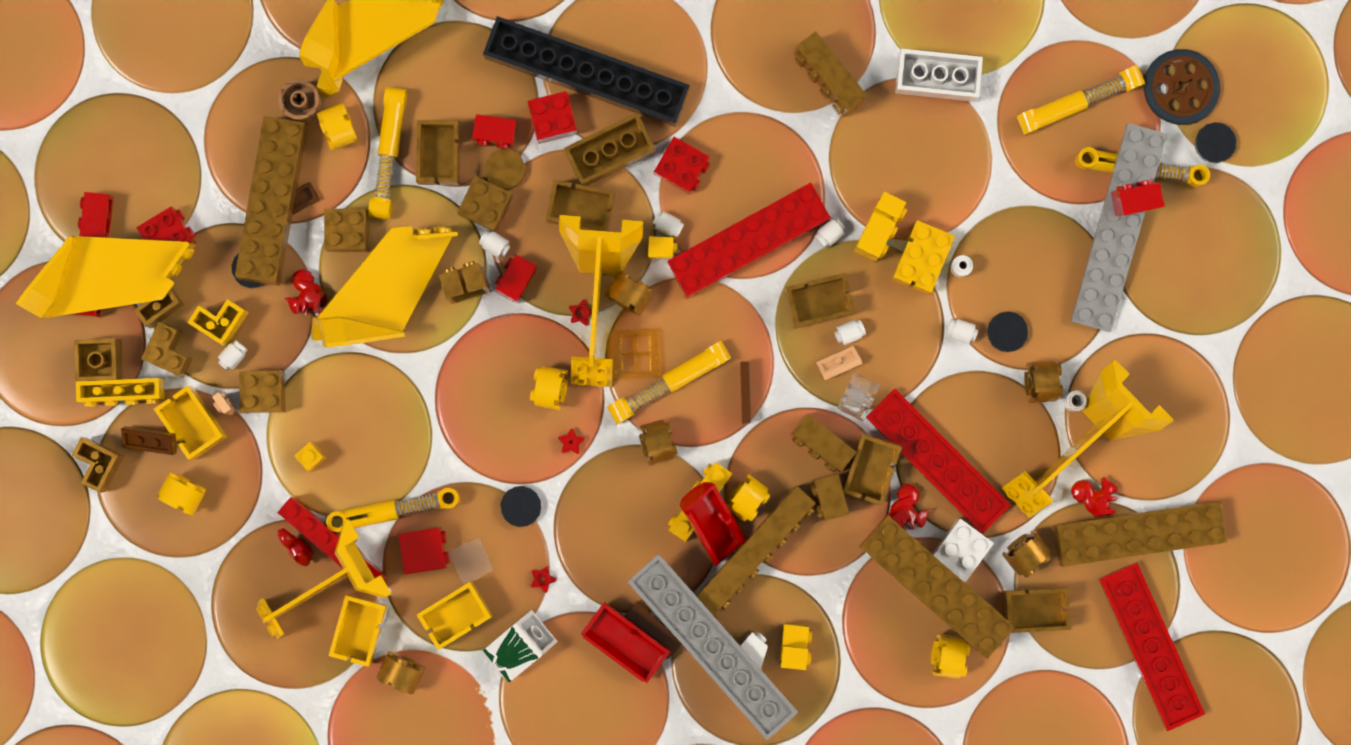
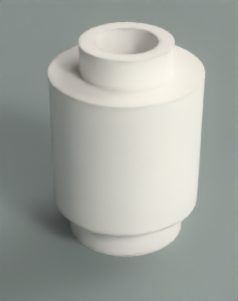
M665 211L662 214L658 213L653 221V224L656 225L655 230L668 237L673 236L676 239L684 224L680 222V219Z
M830 219L817 231L814 237L823 248H826L827 246H832L845 234L843 231L845 227L838 219L835 221Z
M486 230L479 241L484 250L497 258L505 257L511 248L508 245L509 240L494 231Z
M965 255L956 257L950 264L951 273L958 278L967 276L973 269L972 260ZM960 262L965 265V269L959 267Z
M854 319L836 327L837 331L834 332L837 342H842L843 345L857 341L863 335H866L860 319L857 321Z
M951 319L946 334L950 335L952 339L969 344L970 341H975L978 330L975 329V324L960 319Z
M235 339L233 343L230 342L219 354L218 358L220 361L218 363L226 370L229 368L234 370L246 356L245 353L248 349Z
M1078 390L1069 392L1064 396V407L1071 412L1080 411L1086 407L1087 397ZM1072 398L1077 400L1076 405L1072 404Z

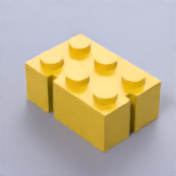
M883 192L854 252L874 262L878 258L882 259L889 248L886 245L887 241H891L897 232L896 222L900 223L907 211L904 208L906 202Z
M916 221L891 280L909 286L914 281L913 289L930 295L955 236Z
M186 386L173 395L174 399H167L154 408V411L170 433H175L176 441L181 442L178 446L188 460L197 459L227 438L221 426L192 386Z
M471 581L418 613L417 617L426 631L430 628L434 630L428 635L437 650L472 630L474 628L472 624L477 627L493 617Z
M350 594L345 595L329 656L345 661L351 658L352 663L367 667L371 666L382 631V627L379 624L384 623L389 605Z

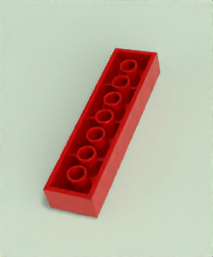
M810 182L667 261V264L686 299L825 224L831 217Z

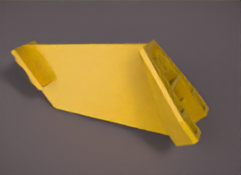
M327 0L305 36L299 52V57L304 66L320 68L322 71L316 86L321 97L326 99L338 92L344 75L433 25L444 0H350L339 5L336 4L335 0Z
M560 215L559 232L579 272L595 274L589 358L571 356V384L612 387L613 359L596 358L602 274L617 275L620 271L624 270L643 238V221L622 220L621 232L581 230L580 216Z
M412 226L390 228L318 316H313L311 339L314 341L322 340V345L327 348L405 337L403 330L451 238L458 236V232L452 231L451 227L446 226L434 227V231L426 228L414 229V233Z
M69 236L30 283L16 304L40 318H50L163 300L175 284L169 278L178 276L183 269L181 266L183 261L189 260L194 254L195 250L193 248L195 244L178 241Z
M1116 359L1101 370L1087 399V405L1082 409V412L1094 425L1036 481L1024 470L1001 488L1029 518L1054 501L1042 488L1053 480L1100 435L1104 434L1111 441L1160 431L1173 422L1174 419L1160 405L1149 412L1126 389L1122 382L1130 374Z
M349 519L342 525L335 549V555L343 570L273 613L264 598L258 601L256 610L263 624L268 622L266 628L272 637L275 636L279 639L284 635L276 618L347 576L357 591L382 598L391 595L382 576L374 578L355 545L359 536Z

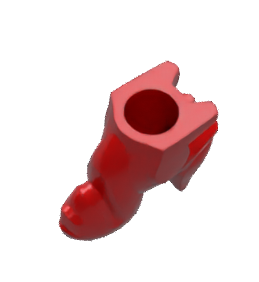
M307 269L296 271L291 281L292 286L300 291L298 298L285 297L290 310L294 314H299L302 311V313L308 315L310 308H313L315 313L320 314L327 302L326 293L323 292L318 284L313 282L314 276L312 272Z
M1106 477L1101 478V490L1094 491L1092 484L1086 480H1079L1073 484L1071 488L1073 498L1078 503L1083 502L1087 511L1093 514L1095 518L1110 516L1116 513V510L1110 507V502H1114L1118 498L1110 495L1115 494L1118 488L1115 484L1108 481Z
M904 484L898 489L896 494L898 500L892 504L888 516L901 527L907 525L910 530H914L915 524L917 527L922 528L926 524L927 514L930 510H922L916 513L913 505L918 502L920 493L914 485Z
M279 528L277 536L281 544L287 548V553L296 563L307 567L314 554L312 548L304 539L297 538L284 528Z

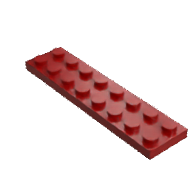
M895 388L865 417L887 440L902 445L900 453L981 534L1011 506Z
M1135 562L1099 578L1098 580L1166 731L1206 715L1138 563Z

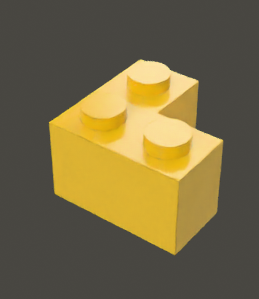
M227 299L217 315L198 305L187 323L219 344L227 346L249 312Z
M783 623L779 660L781 668L806 670V666H810L811 653L808 652L807 643L812 641V631H809L808 626Z

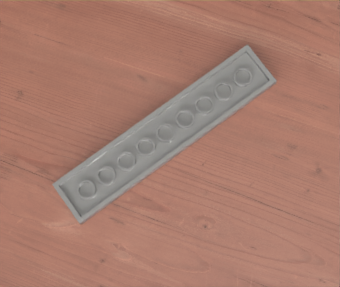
M1126 123L1071 316V322L1111 332L1145 215L1144 211L1125 216H1115L1111 192L1116 191V186L1133 184V187L1137 186L1136 182L1153 179L1154 182L1167 138L1166 133Z
M660 554L627 581L766 740L772 737L798 713L794 706Z

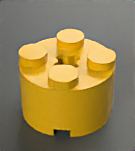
M343 103L316 113L331 151L358 141L357 134L353 130L351 119Z
M542 366L540 369L536 368L534 373L536 385L535 389L532 388L530 401H534L535 406L560 411L562 407L558 405L559 402L564 403L568 380L564 379V374L568 375V371L548 366Z
M170 472L156 498L175 509H184V513L194 516L205 495L206 488L189 482V479L181 475L178 476Z
M747 474L745 477L748 479L745 482L741 480L727 498L730 500L729 505L726 504L730 512L742 521L747 519L752 521L758 513L756 510L760 504L764 505L770 497V494L767 493L768 488L750 474Z
M938 634L936 637L939 640L934 641L931 652V664L935 665V670H931L934 676L959 679L961 676L965 677L967 674V664L965 662L966 656L970 654V644L966 643L962 637Z

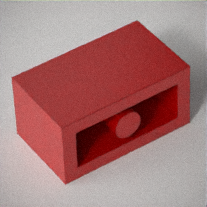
M476 114L472 139L479 146L488 147L489 144L497 145L496 148L509 149V147H514L518 123L512 119Z
M515 254L514 258L510 257L506 262L504 268L507 270L503 276H498L494 286H496V293L518 304L534 276L537 266Z

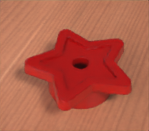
M582 300L577 306H569L573 314L571 323L580 321L587 326L588 317L592 315V309L587 308L585 300Z
M573 428L569 430L567 435L558 437L563 444V454L568 451L576 454L580 453L579 445L585 438L576 436Z
M548 566L541 571H531L534 577L531 588L540 587L545 593L548 592L549 584L557 580L549 574Z

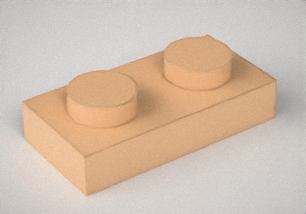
M854 346L822 359L816 362L824 380H827L861 365L862 361Z
M218 392L212 397L215 400L213 405L219 413L223 412L224 414L234 415L239 411L228 394Z

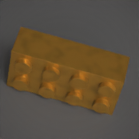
M816 31L796 46L794 53L796 63L801 68L805 67L808 71V78L813 83L817 82L821 87L819 91L825 99L829 98L833 102L832 107L838 115L842 114L846 117L864 103L867 94Z
M638 113L630 115L564 148V152L580 184L585 186L656 153L655 147Z

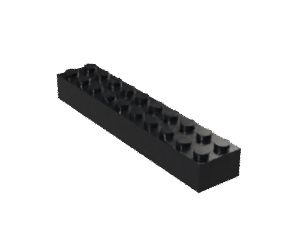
M499 16L496 17L483 52L486 60L673 127L677 125L690 85Z

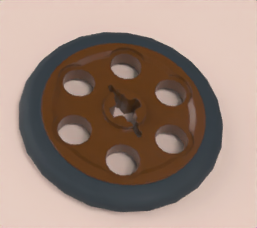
M1188 49L1167 51L1151 63L1145 74L1144 95L1146 102L1159 118L1175 125L1197 123L1208 116L1218 102L1220 95L1218 73L1213 64L1198 52ZM1187 63L1194 65L1195 72L1193 74H1188L1185 71L1184 67ZM1170 65L1175 69L1173 76L1165 74L1164 69L1166 66ZM1202 79L1207 82L1206 90H1200L1197 87L1198 80ZM1191 80V82L1188 83L1184 88L1185 91L1180 90L1173 94V92L1178 89L1179 83L1183 84ZM1158 84L1166 86V94L1161 95L1157 92L1156 87ZM1191 98H1196L1199 101L1198 108L1193 109L1190 107L1189 100ZM1171 100H1176L1179 103L1177 111H1172L1169 108Z

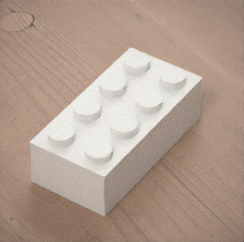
M901 49L898 56L895 94L976 102L980 92L983 57Z
M957 518L932 554L963 582H966L994 543L962 519Z

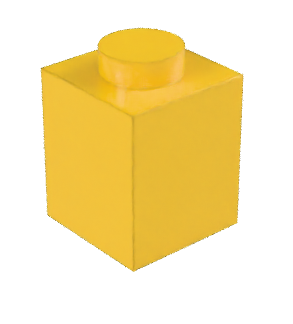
M649 236L648 259L670 260L673 258V255H677V243H673L674 237Z
M309 442L294 455L301 465L310 472L326 459V456L312 442Z

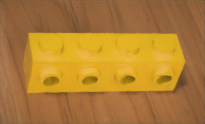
M161 378L76 382V402L84 403V407H96L97 403L105 402V406H117V402H125V405H138V401H146V404H159V400H165L164 379Z
M716 462L713 465L709 463L703 472L706 476L702 482L697 480L693 488L698 484L711 482L715 484L720 492L732 473ZM683 511L678 516L674 514L668 523L671 526L669 531L685 542L693 532Z

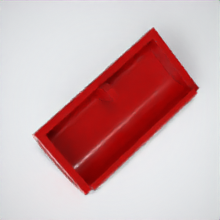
M704 482L698 484L681 499V510L715 566L719 565L746 541L714 483Z
M605 601L581 632L586 641L645 683H648L671 652V650L663 646L647 632H644Z

